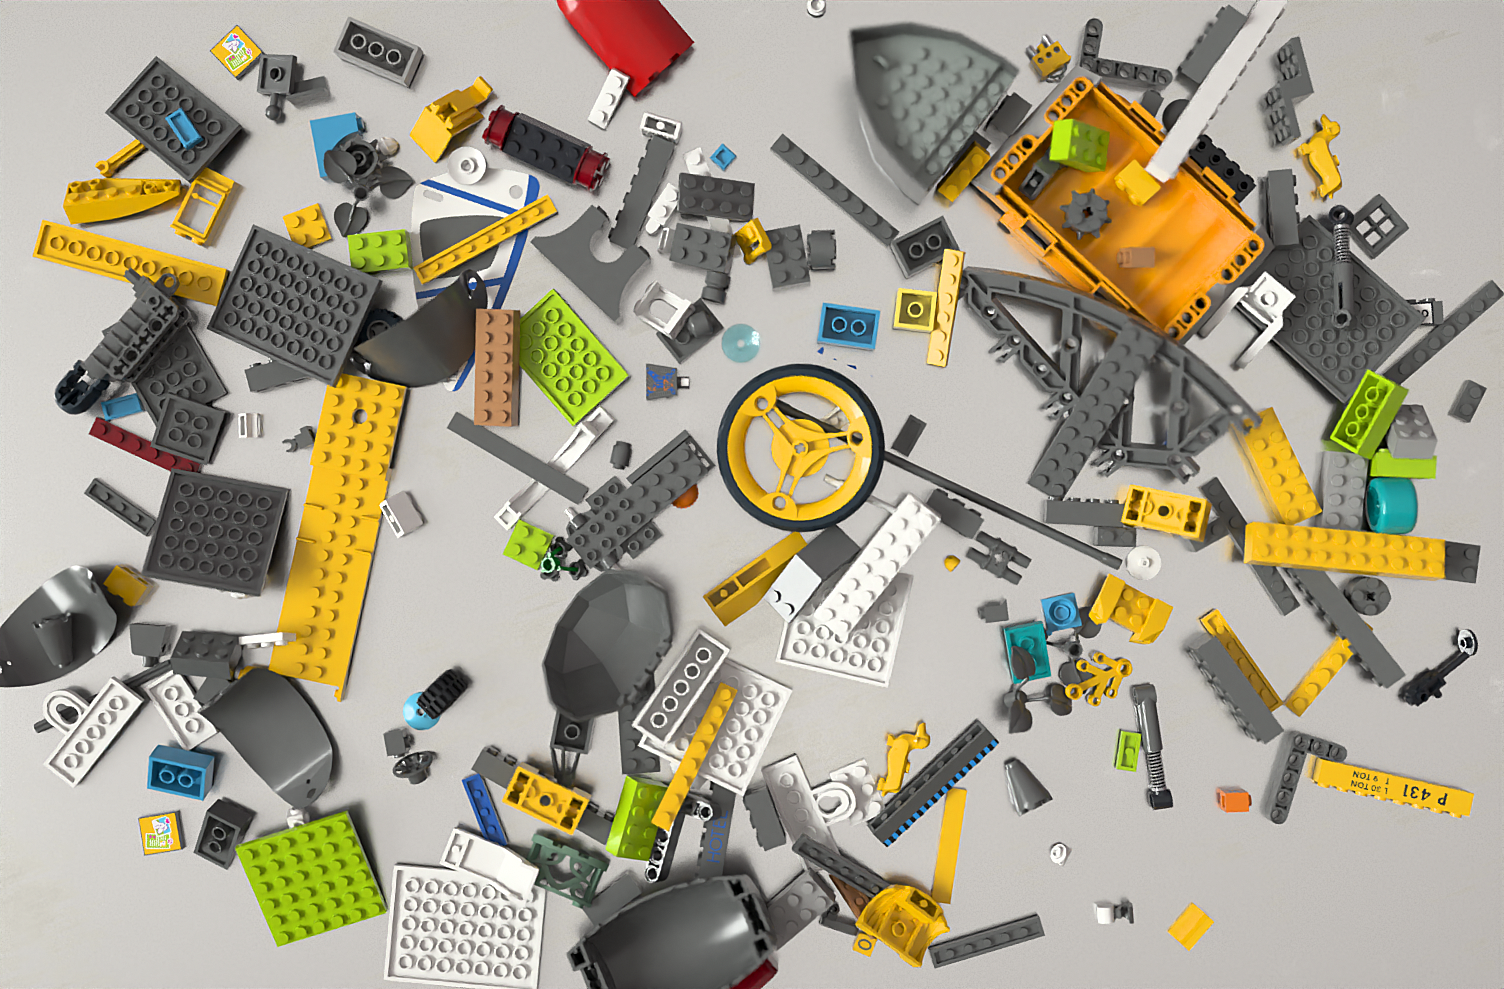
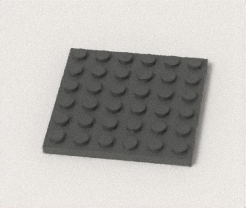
M172 468L141 572L142 577L261 597L288 489Z

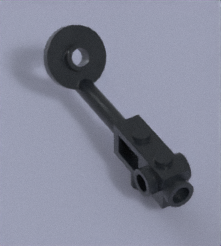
M1464 629L1460 631L1458 645L1462 653L1439 672L1432 669L1416 683L1409 686L1405 691L1406 696L1404 700L1410 706L1415 705L1418 707L1432 695L1435 698L1442 697L1440 688L1447 684L1444 677L1470 656L1475 655L1478 650L1477 637L1472 630Z

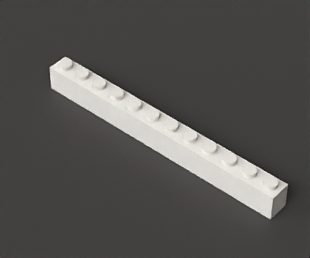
M1258 0L1247 15L1248 19L1217 60L1145 168L1146 171L1163 183L1169 178L1173 179L1179 172L1178 165L1186 161L1189 156L1188 150L1196 146L1199 141L1197 139L1198 135H1202L1209 126L1207 124L1208 120H1212L1219 111L1216 108L1218 105H1222L1228 98L1227 91H1231L1238 82L1236 80L1237 76H1241L1247 69L1245 64L1247 61H1252L1257 54L1255 49L1257 47L1260 48L1267 39L1264 37L1265 34H1269L1275 27V19H1279L1285 12L1283 7L1287 0Z

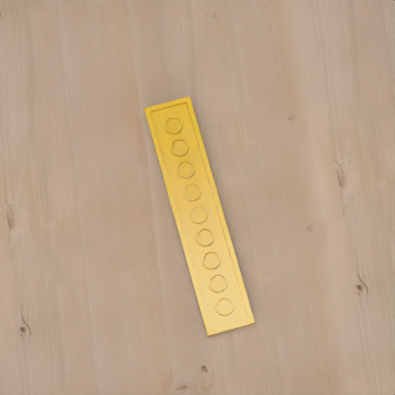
M42 220L32 256L128 283L131 282L124 277V272L130 268L135 270L140 276L149 277L155 283L163 274L171 273L177 276L180 281V285L173 295L217 306L229 271L217 266ZM169 277L165 281V286L167 288L172 287L174 279Z

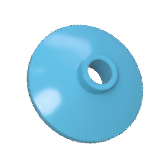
M423 692L411 695L403 706L405 721L409 726L417 730L432 728L441 717L440 715L438 718L432 719L425 711L423 715L418 714V709L422 708L416 702Z

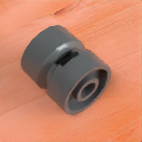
M707 271L705 278L707 286L703 287L701 298L724 304L727 296L725 289L729 288L731 277Z

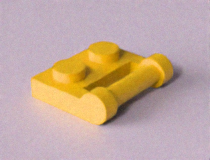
M758 218L751 220L734 234L737 235L736 241L744 253L743 259L747 264H752L763 252H768L772 248L771 242ZM759 241V247L753 250L751 246Z

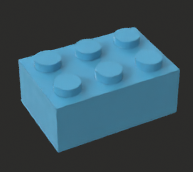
M823 303L817 343L874 351L880 310Z
M158 744L149 756L147 789L204 801L212 788L214 756Z

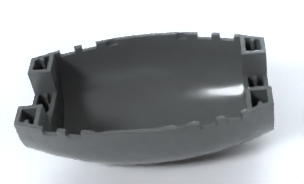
M747 875L719 876L672 886L643 897L614 913L601 924H598L592 931L583 936L566 955L573 972L581 971L587 989H729L758 968L777 949V938L768 909L753 881Z

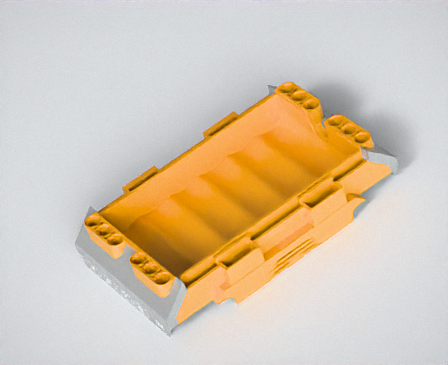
M1076 65L994 153L970 182L1005 212L999 221L1009 229L1010 235L1065 285L1090 294L1097 290L1109 302L1143 318L1168 335L1170 328H1174L1177 331V336L1174 339L1185 345L1275 247L1263 225H1257L1242 211L1239 203L1232 197L1236 192L1208 167L1202 169L1189 156L1183 164L1180 163L1178 165L1179 172L1173 179L1169 178L1164 183L1146 171L1161 188L1142 206L1132 203L1129 199L1130 195L1125 190L1122 191L1117 187L1114 178L1134 159L1145 170L1167 137L1160 131L1164 126L1137 101L1134 100L1131 104L1124 97L1115 94L1100 80L1101 76ZM1075 84H1082L1084 91H1078ZM1068 98L1071 101V105L1065 106L1062 103V99ZM1050 112L1056 113L1058 120L1074 119L1110 132L1105 171L1084 172L1072 167L1067 169L1063 167L1055 173L1045 189L1033 201L1019 191L1018 188L1034 165L1045 155V151L1052 143L1054 120L1049 118ZM1022 142H1030L1031 149L1023 148ZM1009 156H1016L1018 163L1012 164L1009 161ZM998 169L1002 170L1005 173V177L998 178L995 171ZM1091 188H1094L1095 195L1103 200L1110 201L1106 207L1107 217L1112 222L1104 223L1099 228V238L1090 233L1083 235L1080 240H1077V233L1071 231L1070 228H1062V225L1065 223V212L1060 209V205H1068L1072 201L1071 192L1073 190L1079 194L1089 193ZM1088 211L1082 212L1085 214V218L1089 216ZM1024 224L1048 245L1045 250L1020 229ZM1250 242L1255 243L1256 251H1252L1249 248ZM1155 247V267L1119 268L1117 263L1119 248ZM1237 256L1243 259L1242 266L1236 263ZM1223 271H1227L1230 274L1229 280L1223 278ZM1197 299L1203 302L1202 309L1197 308L1195 304ZM1183 314L1189 315L1190 322L1188 324L1182 320Z

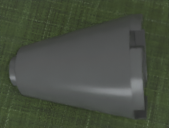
M63 613L42 618L39 624H36V621L32 622V628L54 666L58 665V668L69 666L70 662L73 661L71 613H67V617H64Z

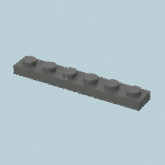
M804 833L792 846L794 853L871 898L890 886V884Z
M1035 916L928 949L936 969L1045 936L1040 917Z

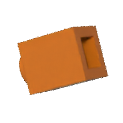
M1244 789L1221 790V809L1224 812H1249V806L1252 805L1249 792Z

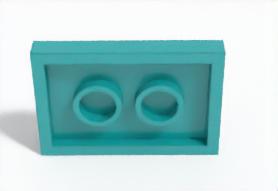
M1037 621L1004 628L1013 683H1021L1023 680L1018 679L1012 672V646L1025 649L1035 661L1036 671L1033 676H1029V681L1051 677L1043 622Z

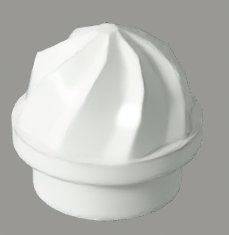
M382 137L381 141L378 142L383 155H393L397 150V141L394 138Z

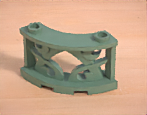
M534 834L531 839L533 844L526 860L533 865L534 863H539L542 868H539V876L535 879L533 885L573 901L572 905L583 909V906L591 908V900L603 871H607L609 864ZM541 849V860H537L536 858ZM552 853L558 854L556 861H548L547 857L552 859ZM566 856H569V866L576 877L567 882L556 883L548 865L559 864ZM576 863L582 864V868L578 869L582 872L581 874L574 869ZM594 870V873H593V875H592V877H591V880H590V882H589L586 878H587V877L591 874V872ZM546 878L551 887L540 883V881ZM583 881L588 887L584 897L580 898L575 894L576 889H581L583 892V887L579 884ZM570 888V895L559 890Z

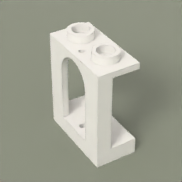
M655 280L647 287L642 299L636 302L633 312L638 318L674 340L688 321V317L696 309L690 301L679 298L660 286L658 281ZM662 299L678 309L668 324L650 313V305L653 301Z

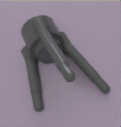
M562 747L561 768L558 771L554 748H550L554 778L562 786L572 785L580 753H576L570 772V769L566 768L565 747Z

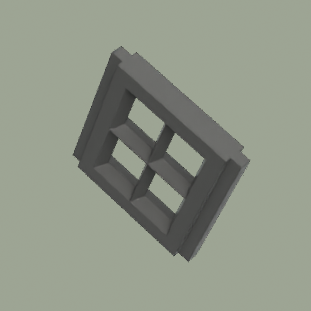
M1378 194L1354 215V221L1349 228V232L1364 250L1375 259L1404 234L1409 227L1386 199ZM1381 206L1387 215L1376 223L1370 215ZM1391 217L1397 225L1385 234L1379 226ZM1367 218L1373 227L1362 235L1356 227ZM1377 229L1383 238L1372 246L1365 238Z

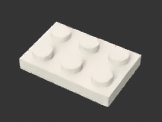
M865 758L829 773L832 781L848 784L856 795L855 809L848 817L852 827L876 817L885 808Z

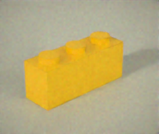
M974 141L937 184L938 191L953 202L991 158L990 153Z

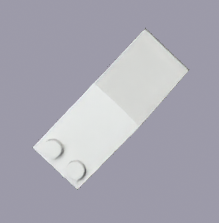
M457 827L453 828L440 861L441 865L491 884L505 894L508 900L523 906L526 905L539 872L538 867L508 847Z

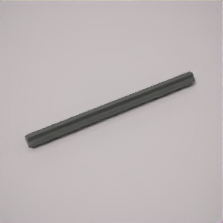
M168 659L122 681V683L133 689L172 670L171 660ZM99 693L85 700L91 704ZM72 706L59 712L65 720L78 715V711ZM45 718L35 723L33 727L37 733H41L53 727V725Z

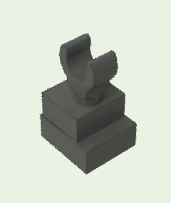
M312 426L300 428L301 433L295 435V439L283 440V444L288 442L291 444V448L286 450V452H293L297 446L300 449L314 446L316 435Z

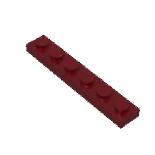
M96 417L89 432V435L170 472L173 468L199 473L203 465L150 447L152 441L100 417Z

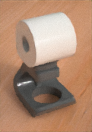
M1127 902L1117 908L1113 904L1098 905V923L1110 924L1114 923L1117 918L1122 919V917H1125L1129 920L1130 924H1134L1133 904Z

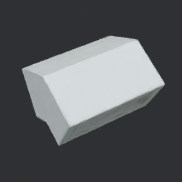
M670 228L662 229L658 252L670 255L675 230Z
M238 414L239 438H260V414Z

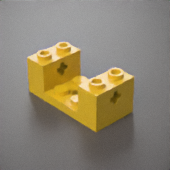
M1130 484L1121 522L1128 527L1142 530L1149 528L1178 534L1185 539L1203 542L1212 504L1206 499ZM1164 506L1169 507V514L1165 517L1160 516L1159 510Z
M522 762L517 767L501 802L573 835L592 795L576 787L570 790L539 775V769ZM542 795L550 797L551 803L549 805L541 803L540 798Z

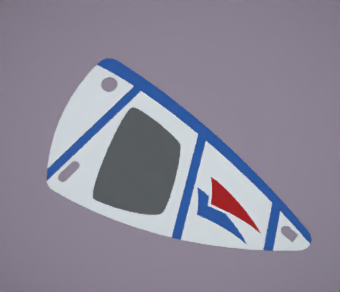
M486 168L483 177L472 185H462L455 182L449 173L419 183L414 190L412 205L411 253L413 267L536 201L540 188L538 179L522 172ZM515 185L520 186L523 190L522 196L518 199L510 196V189ZM425 190L441 194L443 195V201L438 202L426 198L423 193ZM529 228L425 285H422L413 268V281L418 309L457 280L462 271L467 269L476 271L485 283L488 297L487 309H501L517 269ZM471 278L469 280V287L471 290H474L477 282L475 278ZM475 350L470 358L458 369L456 380L448 378V382H443L447 390L457 391L460 389L475 363Z

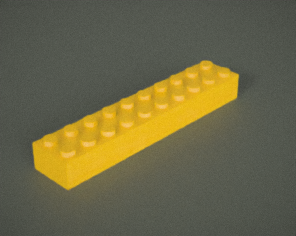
M1251 522L1245 526L1244 564L1437 581L1445 578V540Z

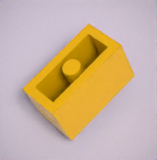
M1135 159L1114 178L1117 187L1122 191L1125 190L1130 195L1129 199L1131 202L1142 206L1161 188Z
M123 564L116 565L103 583L108 587L107 590L110 593L124 598L123 602L129 606L141 605L154 587Z

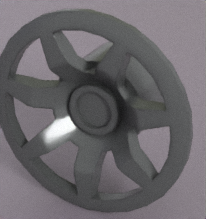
M426 751L409 754L401 758L394 765L392 772L395 777L408 778L410 784L422 783L428 777L426 769L431 765L433 757L431 753ZM413 757V761L410 762L408 758Z

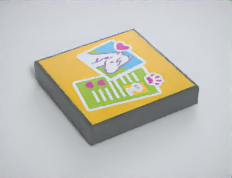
M238 25L210 50L237 80L260 59L261 54H265Z
M178 811L138 818L144 856L184 849Z

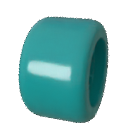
M1376 477L1368 484L1366 491V515L1370 529L1374 533L1400 535L1408 534L1415 528L1418 518V497L1416 488L1409 478Z

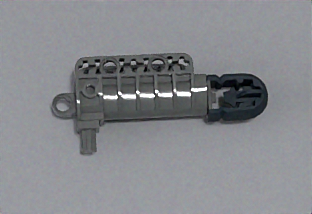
M132 268L124 272V277L134 285L132 289L136 293L133 296L137 299L85 361L78 360L73 365L74 370H69L55 388L54 398L60 409L73 415L84 413L100 398L102 390H106L110 386V382H115L118 379L136 383L141 380L191 319L189 309L172 296L180 285L177 276L166 273L155 283L149 277L140 276ZM172 277L174 284L172 287L167 288L165 281L167 278ZM180 312H184L183 315L185 316V318H184V319H181V318H180V319L176 322V323H179V325L177 326V325L175 324V321L179 318ZM172 326L173 332L170 335H166L165 333ZM159 342L160 348H154L155 345ZM148 356V362L142 365L141 362ZM86 371L88 372L86 375L92 380L97 379L91 386L84 380L78 382L85 375ZM133 371H135V378L130 377Z

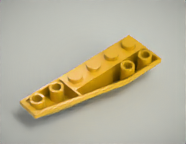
M95 178L88 181H74L68 183L63 208L71 225L128 216L147 210L179 195L181 180Z
M793 532L702 597L722 624L727 626L758 604L792 558L808 544L799 532Z

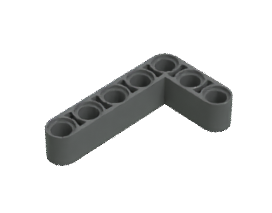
M1097 18L1089 19L1082 30L1077 60L1078 66L1082 67L1083 63L1089 64L1091 67L1089 71L1101 76V81L1141 88L1164 90L1172 82L1173 75L1167 69L1098 58L1103 24ZM1090 25L1095 26L1096 29H1097V32H1096V33L1090 32L1089 29H1088V26H1090ZM1086 44L1092 45L1093 48H1094V51H1093V52L1087 51L1086 48H1085V45H1086ZM1101 67H1107L1109 74H1104L1101 71ZM1120 70H1126L1128 77H1123L1120 74ZM1139 73H1145L1147 80L1140 79ZM1158 76H1163L1166 79V83H1160Z
M1291 732L1287 738L1265 808L1266 818L1279 825L1286 821L1307 753L1335 762H1342L1347 757V750L1344 746L1303 732ZM1301 736L1302 743L1300 745H1296V738ZM1317 742H1320V749L1318 751H1315L1314 745ZM1335 748H1338V755L1333 757V750ZM1296 755V761L1291 764L1290 757ZM1287 773H1290V780L1285 782L1284 776ZM1284 791V792H1285V797H1284V799L1279 800V799H1278L1279 793ZM1279 810V816L1274 819L1272 817L1273 812Z
M687 793L670 830L667 831L658 826L650 858L644 871L646 881L655 883L663 882L667 879L685 815L702 821H715L720 818L722 812L718 804Z

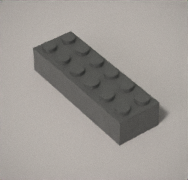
M1205 633L1188 646L1191 650L1189 652L1190 656L1195 662L1198 661L1202 665L1201 671L1206 677L1209 676L1212 679L1213 683L1211 684L1218 693L1221 692L1225 697L1223 698L1224 703L1228 708H1232L1236 712L1234 714L1235 718L1240 724L1243 723L1247 729L1245 731L1252 740L1255 739L1256 742L1260 741L1267 744L1284 732V729L1215 635Z

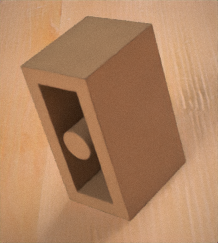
M1155 247L1119 248L1117 253L1119 268L1155 267Z

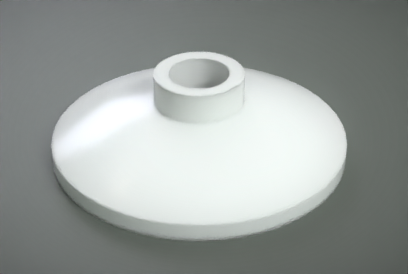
M466 146L452 152L448 159L447 169L455 182L462 185H472L483 177L486 163L483 155L477 149ZM466 164L471 165L470 170H465Z

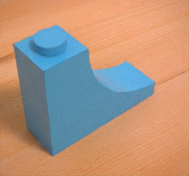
M355 112L310 120L319 174L323 180H330L326 175L323 164L325 152L327 150H339L340 144H345L347 141L355 138L357 134L363 135V119Z

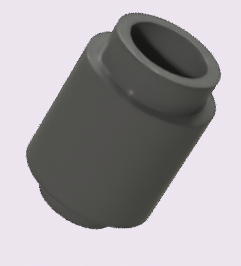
M616 441V445H613L610 463L613 464L612 468L624 470V467L629 466L632 453L630 443Z

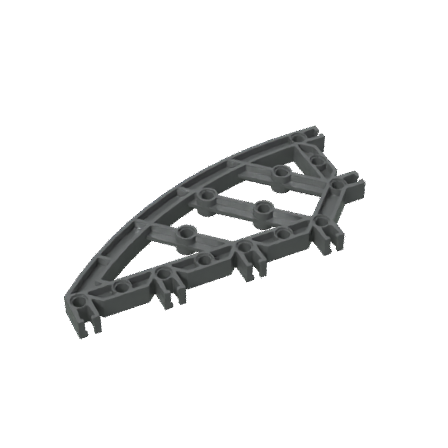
M967 266L963 269L962 277L968 279L969 285L966 286L961 282L958 300L968 293V303L996 334H1005L991 348L995 353L997 350L1000 351L1002 349V344L1007 343L1012 349L1008 354L1006 353L1004 356L1001 355L999 357L1003 363L1020 350V361L1047 391L1057 392L1043 405L1045 410L1053 406V402L1058 400L1064 406L1060 411L1057 410L1051 414L1054 420H1057L1070 408L1073 409L1082 394L1079 390L1081 345L1083 342V317L1108 327L1118 334L1126 321L1130 319L1163 338L1154 355L1172 366L1167 445L1131 442L1133 404L1135 400L1134 385L1127 397L1128 403L1121 406L1112 421V425H1109L1097 444L1100 449L1108 450L1099 456L1094 464L1099 467L1107 458H1111L1115 463L1111 468L1108 467L1103 471L1107 478L1121 466L1171 470L1184 485L1188 482L1191 475L1195 477L1201 469L1192 457L1199 455L1228 432L1230 422L1244 436H1247L1252 429L1251 425L1247 427L1242 421L1244 416H1248L1254 422V428L1261 424L1262 418L1206 362L1166 332L1124 308L1074 287L1036 276L992 268ZM995 293L1035 300L1063 309L1060 368L995 297ZM987 306H992L995 309V314H990L987 311ZM1013 335H1018L1021 338V342H1015ZM1067 339H1073L1076 342V346L1068 345ZM1038 364L1046 365L1047 371L1040 370ZM1193 383L1219 410L1188 434L1191 385ZM1064 393H1071L1073 399L1069 400L1065 398ZM1181 401L1185 407L1182 409L1177 408L1175 402ZM1239 406L1241 407L1242 412L1235 413L1233 412L1232 407ZM1205 430L1209 431L1211 433V437H1203L1201 432ZM1116 450H1122L1125 456H1118ZM1178 455L1181 461L1175 462L1171 456ZM1186 465L1193 473L1186 475L1181 466Z

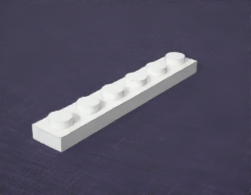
M700 147L683 154L690 174L712 177ZM706 216L711 230L734 235L728 219ZM737 241L733 258L742 255Z

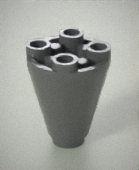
M1019 759L1006 765L1014 807L1019 817L1053 800L1049 791Z

